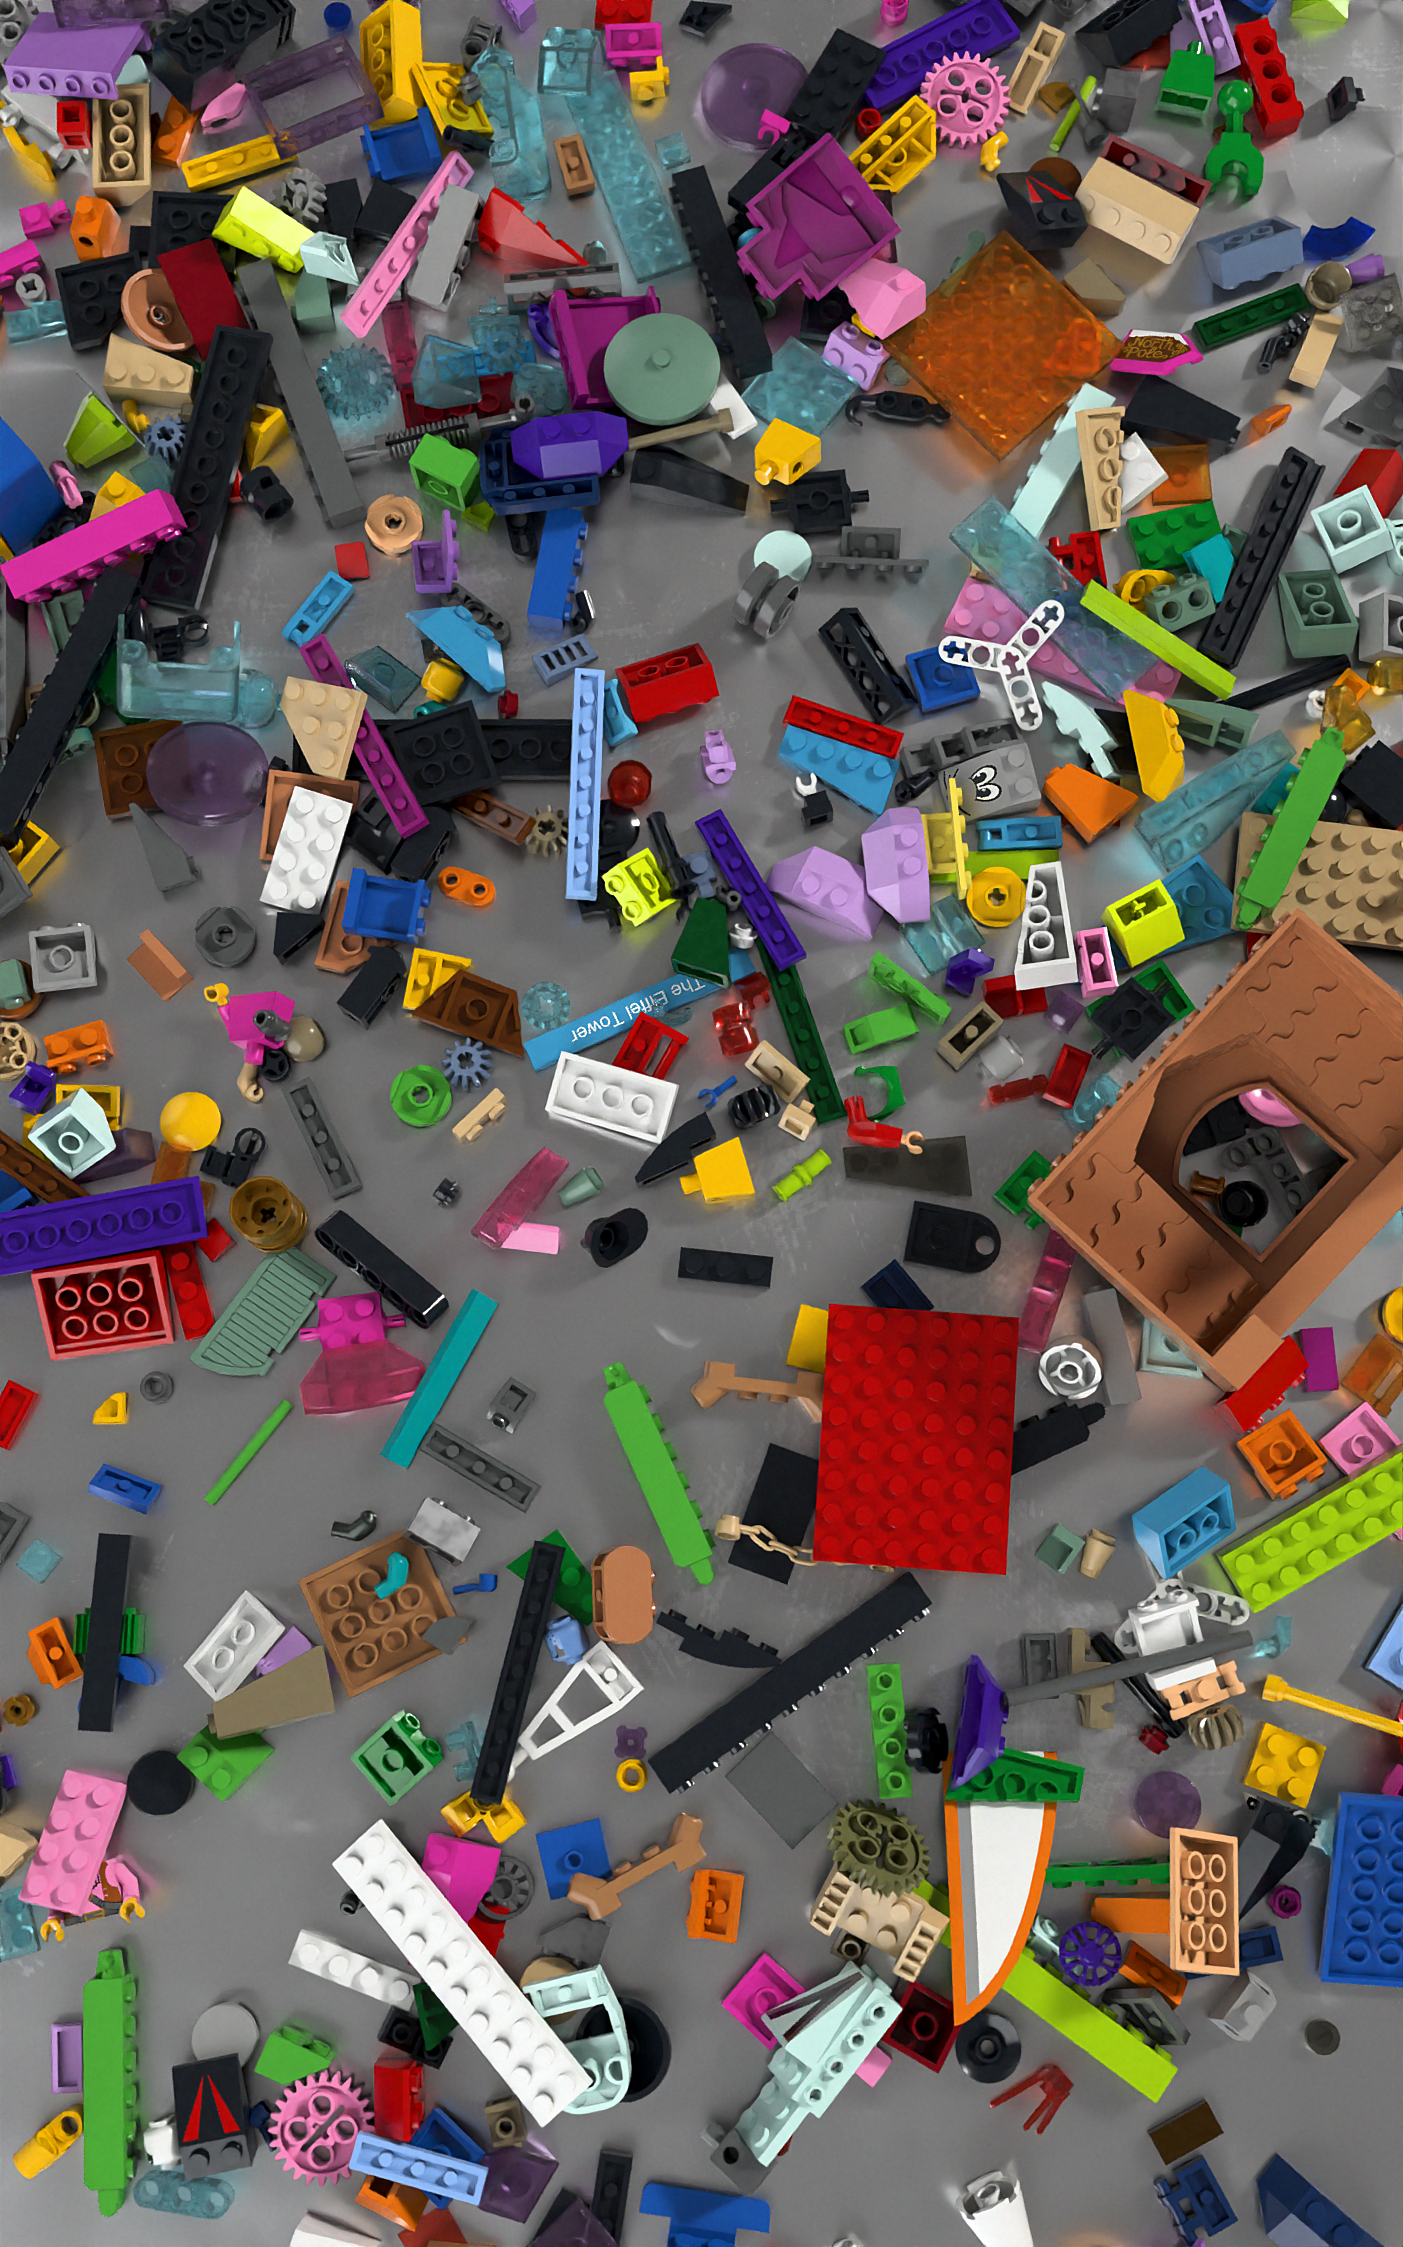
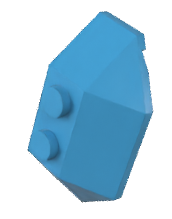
M462 606L407 612L405 617L436 643L469 675L477 680L488 692L503 691L506 684L501 644L493 638L494 634L490 629L479 625L472 619L473 615L469 610Z

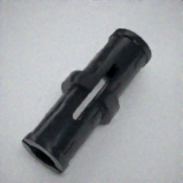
M448 125L442 134V140L445 144L461 148L466 154L472 155L475 153L492 159L497 153L498 146L495 143L496 141L481 137L476 131H464Z

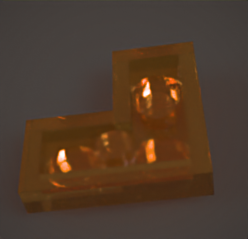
M161 1141L150 1185L187 1178L193 1149ZM200 1181L205 1212L208 1215L216 1185Z

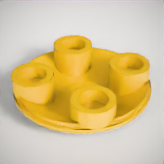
M185 1092L173 1097L165 1105L160 1117V1130L164 1139L175 1149L185 1152H194L213 1145L221 1126V1116L215 1102L208 1096L198 1092Z

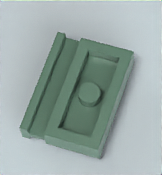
M81 590L53 598V601L47 603L44 601L40 602L56 656L61 649L65 648L70 628L73 624H77L81 616V608L85 601Z

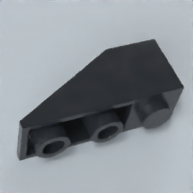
M356 178L325 184L326 190L324 193L327 200L321 203L324 208V216L330 215L331 222L326 223L328 233L347 238L346 245L352 262L359 243L355 225L363 209Z

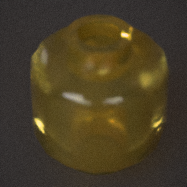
M1403 657L1378 659L1368 670L1367 683L1371 685L1370 689L1376 695L1388 697L1403 694Z

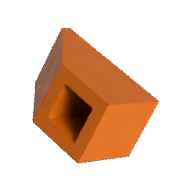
M367 2174L354 2202L414 2232L429 2198L419 2188Z

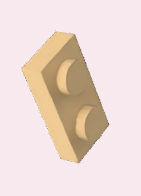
M765 1040L757 1046L744 1064L764 1083L771 1085L773 1090L788 1103L795 1101L811 1080Z
M496 1087L452 1129L455 1136L463 1144L468 1139L470 1141L476 1139L484 1130L482 1126L490 1118L495 1120L505 1111L506 1097Z

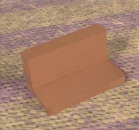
M147 928L138 936L144 943L128 956L127 960L164 1001H169L192 981L193 977Z

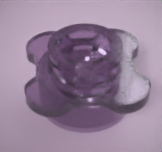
M625 1725L617 1728L618 1745L614 1749L615 1755L619 1758L634 1756L638 1760L642 1759L646 1755L644 1748V1739L647 1737L646 1729L643 1727L628 1729ZM629 1739L634 1741L632 1746L628 1744Z

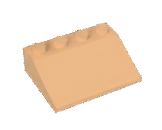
M1170 1827V1969L1189 1973L1239 1976L1238 1837Z

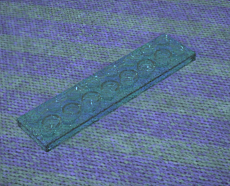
M615 69L562 86L564 99L578 134L581 135L587 157L637 283L641 284L691 267L690 256Z
M993 495L950 532L948 538L1028 618L1045 601L1055 600L1063 606L1065 612L1064 619L1048 638L1113 704L1123 696V691L1132 688L1157 664L1158 660L1144 646L1080 604L1079 601L1085 587ZM1054 605L1052 608H1048L1046 606L1043 609L1045 617L1041 621L1035 617L1032 622L1040 626L1046 634L1050 628L1044 625L1050 619L1058 620L1059 616L1056 614L1058 607Z

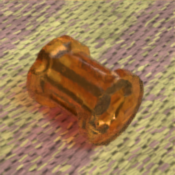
M1193 1170L1188 1192L1193 1196L1197 1195L1212 1199L1213 1203L1218 1204L1223 1193L1225 1177L1219 1176V1178L1201 1175L1199 1171Z

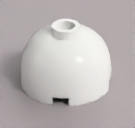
M1076 1335L1058 1337L1048 1344L1041 1356L1039 1376L1043 1385L1057 1396L1060 1393L1068 1396V1399L1071 1400L1086 1398L1095 1392L1102 1378L1103 1359L1099 1350L1086 1338Z

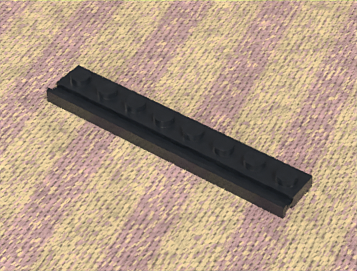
M1292 446L1286 449L1229 575L1222 601L1216 604V612L1211 615L1197 646L1198 650L1220 663L1228 664L1231 669L1237 667L1326 469V466L1316 464L1313 458Z

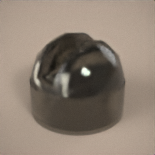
M430 638L421 639L425 663L439 660L444 651Z

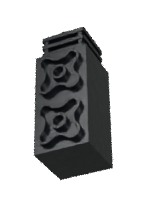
M210 0L155 37L152 73L189 114H192L236 82H239L274 58L278 43L283 44L285 39L292 37L296 8L289 0Z

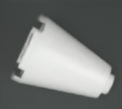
M1001 2171L983 2175L966 2186L969 2193L963 2199L961 2194L958 2196L956 2207L960 2215L986 2247H1034L1021 2186L1014 2173L1009 2172L1010 2177L1003 2176Z

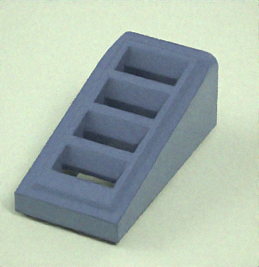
M584 633L544 649L532 656L533 664L547 687L574 673L575 668H583L598 659L596 652ZM581 644L587 655L581 657L576 646ZM571 650L576 660L571 661L566 652ZM561 656L565 664L561 666L556 657ZM551 661L555 669L550 670L546 663Z

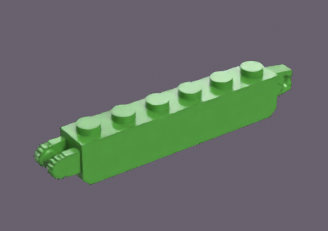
M1329 726L1322 737L1314 741L1311 749L1304 748L1297 762L1302 768L1298 775L1292 773L1285 787V790L1290 793L1286 801L1280 798L1272 814L1278 818L1274 826L1267 824L1260 839L1261 842L1265 843L1261 852L1254 851L1247 866L1252 869L1249 878L1242 876L1235 890V893L1240 895L1236 905L1241 908L1234 923L1236 924L1235 927L1240 931L1247 932L1250 930L1258 915L1263 918L1272 915L1275 907L1278 905L1347 761L1344 751H1341L1345 737L1344 732Z
M621 1362L614 1363L603 1369L609 1388L603 1400L675 1564L683 1568L690 1566L694 1576L697 1577L696 1580L699 1581L698 1583H701V1585L705 1584V1586L706 1584L709 1585L714 1580L713 1577L715 1575H713L714 1572H712V1567L707 1557L713 1555L711 1548L715 1547L716 1544L709 1529L704 1531L701 1529L697 1519L702 1518L703 1515L696 1499L689 1502L685 1490L690 1488L683 1470L676 1472L672 1461L677 1459L670 1441L664 1444L659 1432L663 1431L664 1428L658 1414L654 1413L651 1415L646 1403L651 1402V1398L645 1385L638 1386L636 1380L632 1381Z
M121 1949L100 1951L98 1954L96 1976L90 1979L83 1987L84 2184L91 2191L98 2190V2204H100L98 2208L104 2217L113 2216L122 2208L125 2200V2187L132 2181L137 2172V2158L132 2156V2142H135L137 2135L136 2121H132V2107L136 2104L137 2094L136 2087L131 2085V2072H134L136 2068V2053L131 2051V2037H134L136 2032V2020L134 2016H131V2003L135 2001L136 1987L135 1983L131 1982V1973H125Z

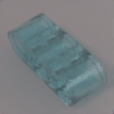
M158 2168L147 2171L134 2186L133 2197L135 2202L143 2208L215 2220L222 2217L231 2207L235 2199V2190L228 2181L204 2176L186 2180L182 2172ZM146 2181H152L158 2186V2195H151L147 2192L145 2188ZM178 2187H186L190 2191V2201H184L179 2197ZM210 2193H219L224 2199V2206H215L210 2200Z

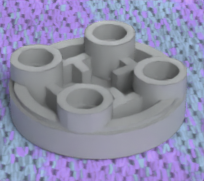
M228 2001L211 2006L199 2016L191 2032V2048L197 2061L238 2053L242 2067L253 2056L260 2036L252 2015L242 2006Z

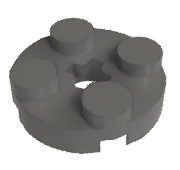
M213 907L206 911L196 923V947L200 954L214 965L229 968L244 961L251 954L257 942V934L253 922L244 911L237 907ZM232 930V939L229 942H219L221 939L220 931L228 932Z

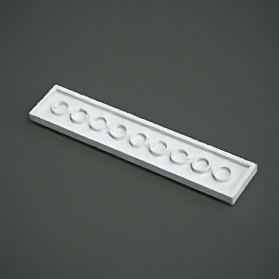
M382 1819L377 1821L332 1863L542 2128L592 2084L593 2080Z

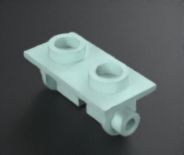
M1037 1914L1033 1929H1030L1026 1940V1945L1045 1959L1052 1950L1056 1952L1051 1963L1066 1974L1059 1958V1944L1064 1933L1054 1921L1044 1919ZM1068 1939L1065 1949L1074 1951L1078 1945ZM1077 1955L1065 1958V1961L1067 1963L1073 1960H1077L1078 1957ZM1076 1965L1071 1971L1080 1976L1083 1966Z

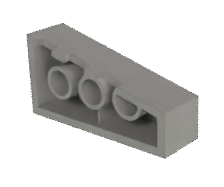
M448 183L446 191L443 190L438 199L439 209L436 218H432L428 226L427 233L429 237L426 245L422 246L418 253L417 262L419 264L415 274H411L407 283V290H409L407 294L415 302L446 313L460 283L459 269L463 270L467 267L471 259V243L479 241L477 226L486 204L479 194Z

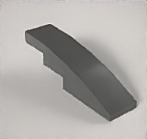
M1015 717L966 726L960 732L936 736L930 742L903 747L899 751V755L907 777L911 779L919 777L928 768L933 769L937 773L996 749L1022 744L1025 741Z

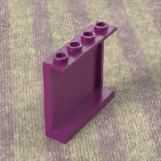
M653 285L648 286L645 296L567 300L565 290H554L548 309L572 410L617 407L610 397L605 383V354L613 337L626 324L645 315L660 313V299L655 296Z

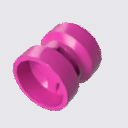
M881 0L880 17L882 21L889 26L903 24L908 15L909 0Z

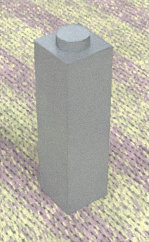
M1105 1285L1087 1288L1088 1294H1084L1080 1301L1090 1341L1099 1350L1103 1359L1100 1383L1106 1407L1138 1401L1142 1399L1116 1290L1115 1288L1106 1290Z

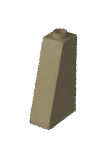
M323 1645L312 1648L212 1704L213 1713L207 1714L211 1734L217 1733L218 1739L224 1740L336 1713Z

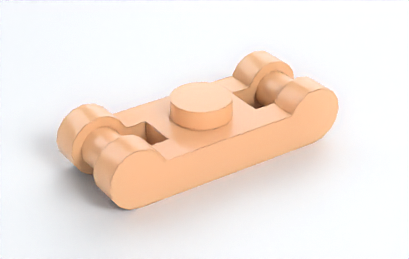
M1234 1660L1216 1665V1672L1162 1689L1163 1697L1168 1698L1172 1708L1169 1710L1172 1720L1181 1719L1193 1712L1245 1692L1246 1689L1243 1682H1239L1235 1673L1237 1667ZM1223 1675L1227 1686L1220 1689L1216 1678ZM1183 1691L1188 1700L1185 1704H1183L1180 1693Z

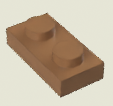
M577 134L554 140V150L568 196L596 189L581 135Z

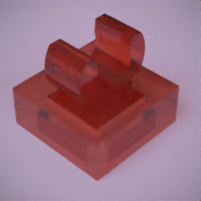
M761 971L733 983L737 994L751 1010L755 1009L753 998L757 995H762V999L766 1004L770 1002L769 994L766 991L770 990L771 987L767 977Z

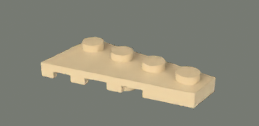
M1125 406L1086 409L1075 412L1091 531L1120 527L1122 489L1118 486V476L1122 473L1123 461L1119 460V444L1124 443V431L1120 430V417L1125 416Z

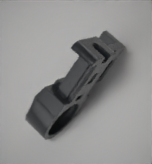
M190 615L178 618L179 624L155 628L152 622L148 624L150 645L157 654L158 663H156V667L159 672L186 668L185 660L181 659L180 652L184 651L183 647H201L209 642L212 631L208 622L202 616ZM205 630L203 636L198 639L186 637L187 631Z
M256 1128L242 1129L235 1137L232 1152L227 1151L226 1155L217 1152V1147L209 1145L199 1171L219 1178L225 1176L227 1179H222V1183L237 1189L248 1180L254 1161L260 1162L267 1146L265 1135ZM252 1131L245 1153H243L239 1145L240 1139L246 1132ZM259 1134L262 1142L261 1147L255 1154H252Z

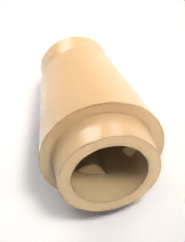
M1092 1529L1091 1534L1086 1536L1079 1572L1098 1579L1099 1573H1101L1116 1549L1114 1544L1117 1538L1100 1530Z

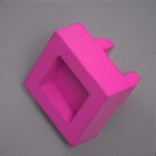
M765 109L759 125L763 127L760 128L757 139L761 140L765 132H771L774 137L771 143L772 146L780 136H785L791 122Z

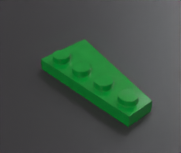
M1004 1747L1002 1757L998 1756V1759L992 1765L956 1791L949 1790L952 1772L951 1765L944 1802L1078 1803L1085 1768Z
M1170 1855L1167 1856L1168 1862L1157 1863V1860L1152 1859V1857H1141L1130 1861L1131 1865H1124V1861L1118 1859L1100 1861L1098 1866L1092 1867L1091 1862L1088 1861L1048 1864L1047 1869H1044L1046 1871L1044 1883H1052V1888H1068L1072 1886L1071 1882L1083 1881L1086 1887H1099L1105 1885L1104 1881L1117 1880L1120 1886H1131L1138 1884L1137 1879H1151V1884L1155 1885L1169 1884Z

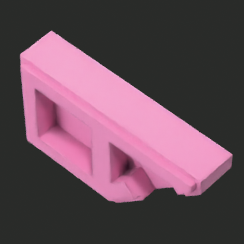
M236 82L226 91L212 99L200 120L202 126L209 127L212 122L225 117L228 120L238 116L250 93L248 87Z

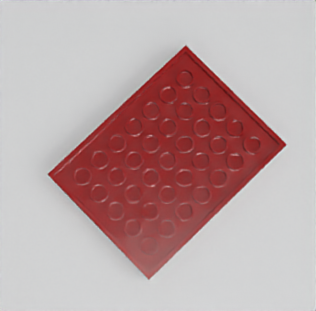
M829 1304L812 1561L1006 1575L1019 1317Z

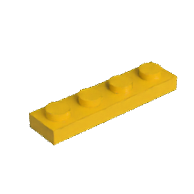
M288 128L180 164L191 193H196L296 160L298 156Z

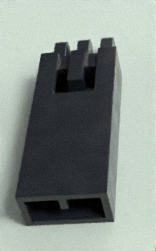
M793 132L787 139L781 136L728 192L727 204L749 219L746 216L749 209L745 204L786 170L780 167L779 164L785 167L787 161H790L792 164L806 152L805 149L808 147L809 141L805 138L799 141L800 135L797 132Z

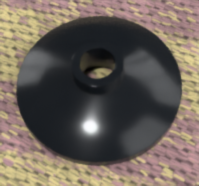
M601 800L599 819L600 846L612 847L624 843L626 852L629 851L636 843L640 832L639 820L635 811L628 804L620 800ZM611 820L615 825L613 828L608 829L604 826V823Z
M983 2013L973 2016L962 2025L955 2041V2053L960 2067L970 2078L981 2083L992 2084L1005 2080L1015 2071L1021 2058V2041L1016 2029L1008 2020L996 2014ZM985 2040H990L993 2043V2047L989 2052H984L981 2049V2044Z

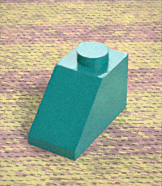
M1221 533L1213 535L1181 553L1191 573H1196L1208 579L1214 604L1222 601L1234 562L1231 554L1233 552L1232 545Z

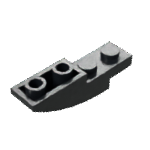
M670 1609L668 1614L662 1611L656 1621L658 1625L684 1638L678 1650L710 1663L737 1668H766L779 1666L782 1659L776 1656L779 1650L764 1642H761L759 1647L748 1642L750 1635L735 1627L732 1628L731 1632L724 1629L718 1641L713 1638L716 1633L715 1631L701 1624H698L697 1628L686 1624L685 1621L688 1617L673 1609Z

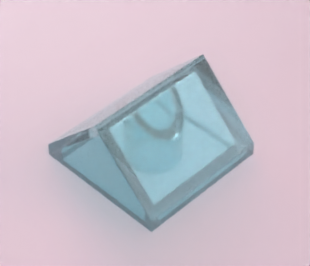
M379 645L344 662V668L352 683L393 714L400 710L421 685L422 678Z

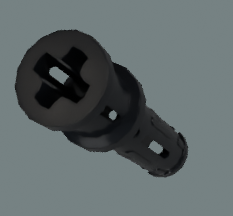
M661 811L653 812L648 815L649 817L646 818V821L662 859L661 872L664 877H667L669 882V894L673 899L688 897L696 890L695 883L690 881L687 873L688 864L683 858H680L665 814Z

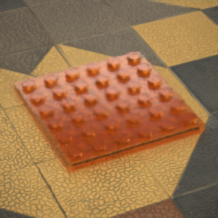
M1005 229L926 298L925 312L883 340L881 338L879 340L883 345V349L999 463L1077 394L1084 384H1088L1111 364L1126 347L1028 251H1024L1023 247Z

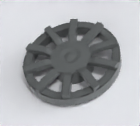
M500 1856V1875H495L490 1891L486 1892L482 1899L484 1900L492 1896L494 1898L492 1903L502 1902V1906L508 1908L507 1901L511 1900L518 1910L510 1914H496L488 1910L481 1901L478 1904V1908L490 1918L509 1920L523 1913L530 1904L534 1893V1882L529 1869L520 1860L509 1856ZM505 1862L514 1864L509 1875L505 1874ZM519 1867L525 1875L514 1880L513 1876ZM528 1880L529 1891L517 1888V1884ZM515 1893L527 1896L523 1905L514 1897Z

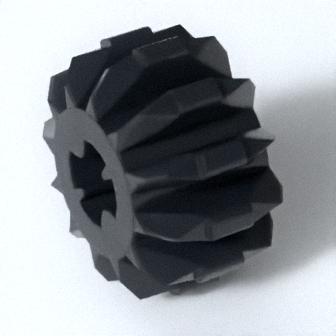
M761 1085L744 1091L731 1098L727 1104L731 1120L734 1121L737 1128H747L777 1115L781 1109L778 1095L774 1092L771 1085Z

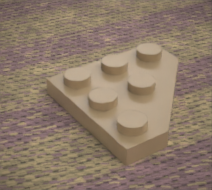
M288 676L280 707L312 772L319 776L344 781L368 694L359 690Z

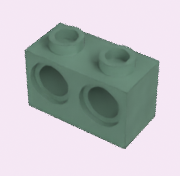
M1196 573L1181 575L1178 581L1169 585L1157 586L1152 589L1151 593L1142 596L1147 617L1170 633L1216 612L1208 579ZM1194 591L1193 598L1189 600L1190 594ZM1168 603L1167 609L1162 613L1164 605Z

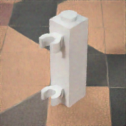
M9 84L3 88L1 93L8 105L0 110V118L4 120L2 123L4 127L7 128L13 125L16 129L21 118L56 143L50 148L48 153L54 158L52 160L53 163L60 169H63L68 164L71 155L83 164L90 157H93V148L64 150L57 135V102L60 101L52 95L11 92ZM91 125V141L93 143V126Z

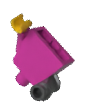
M218 983L214 986L206 987L204 995L208 1001L218 1002L219 1006H217V1009L226 1026L231 1043L245 1049V1063L261 1065L263 1063L264 1050L281 1048L284 1041L291 1036L292 1026L290 1019L295 1001L277 991L230 996V1001H227L226 997L229 994L227 985Z

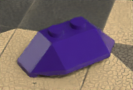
M597 411L535 418L510 432L513 462L542 482L589 477L591 475L603 476L622 454L629 449L626 418Z
M971 1655L966 1661L949 1790L954 1791L992 1765L998 1759V1756L1002 1757L1005 1747V1737L1000 1736L1002 1724L1007 1723L1009 1708L1004 1700V1691L977 1655Z

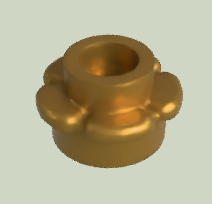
M19 1694L16 1697H9L5 1701L3 1717L8 1724L13 1723L14 1726L21 1727L26 1725L33 1717L35 1708L28 1696ZM18 1707L21 1709L19 1714L16 1713V1708Z

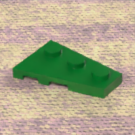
M556 1529L540 1541L566 1548L553 1602L588 1626L593 1622L592 1576L559 1530ZM533 1547L506 1566L507 1569L522 1580H525Z

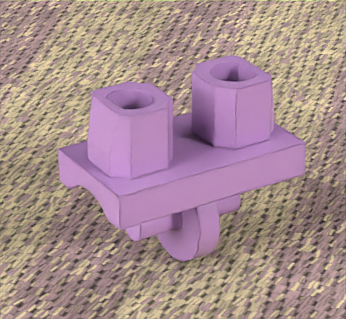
M722 730L705 732L706 746H700L706 774L714 783H725L731 778L733 770H736L730 743L724 741Z

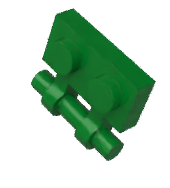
M1036 1150L1032 1152L993 1195L1015 1216L1025 1208L1031 1215L1023 1223L1031 1231L1039 1223L1044 1224L1045 1220L1028 1205L1027 1198L1029 1197V1192L1027 1190L1039 1177L1045 1180L1052 1173L1050 1171L1051 1163Z

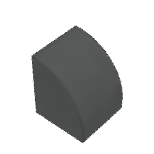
M460 1616L442 1618L434 1622L426 1630L422 1638L447 1655H452L473 1621Z

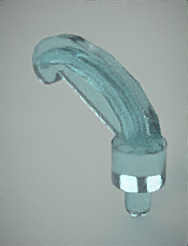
M653 999L654 1005L651 1008L654 1018L667 1026L683 1024L693 1016L691 1008H686L684 1013L665 1012L664 1006L659 1002V999Z

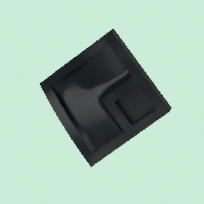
M375 789L369 793L350 816L343 842L357 851L385 875L390 873V865L406 841L397 831Z

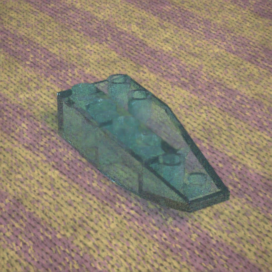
M1279 729L1210 768L1171 793L1162 802L1146 809L1139 814L1133 826L1169 873L1217 842L1288 762L1293 759L1297 751Z

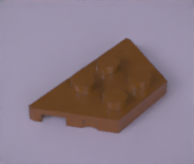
M460 969L443 986L439 987L431 997L413 1011L412 1017L465 1038H471V1040L476 1042L481 1041L486 1046L520 1059L524 1054L516 990Z

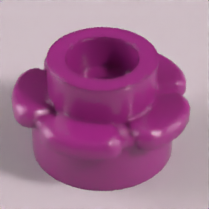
M1280 1885L1274 1889V1894L1269 1898L1271 1909L1275 1910L1276 1915L1282 1919L1296 1916L1302 1908L1301 1895L1293 1887L1288 1888L1286 1885ZM1284 1899H1288L1287 1905L1283 1904Z

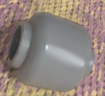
M998 1035L979 1050V1057L982 1062L978 1066L989 1079L995 1076L998 1080L1004 1081L1022 1067L1023 1059L1021 1057L1025 1054L1011 1036L1005 1038L1002 1035Z

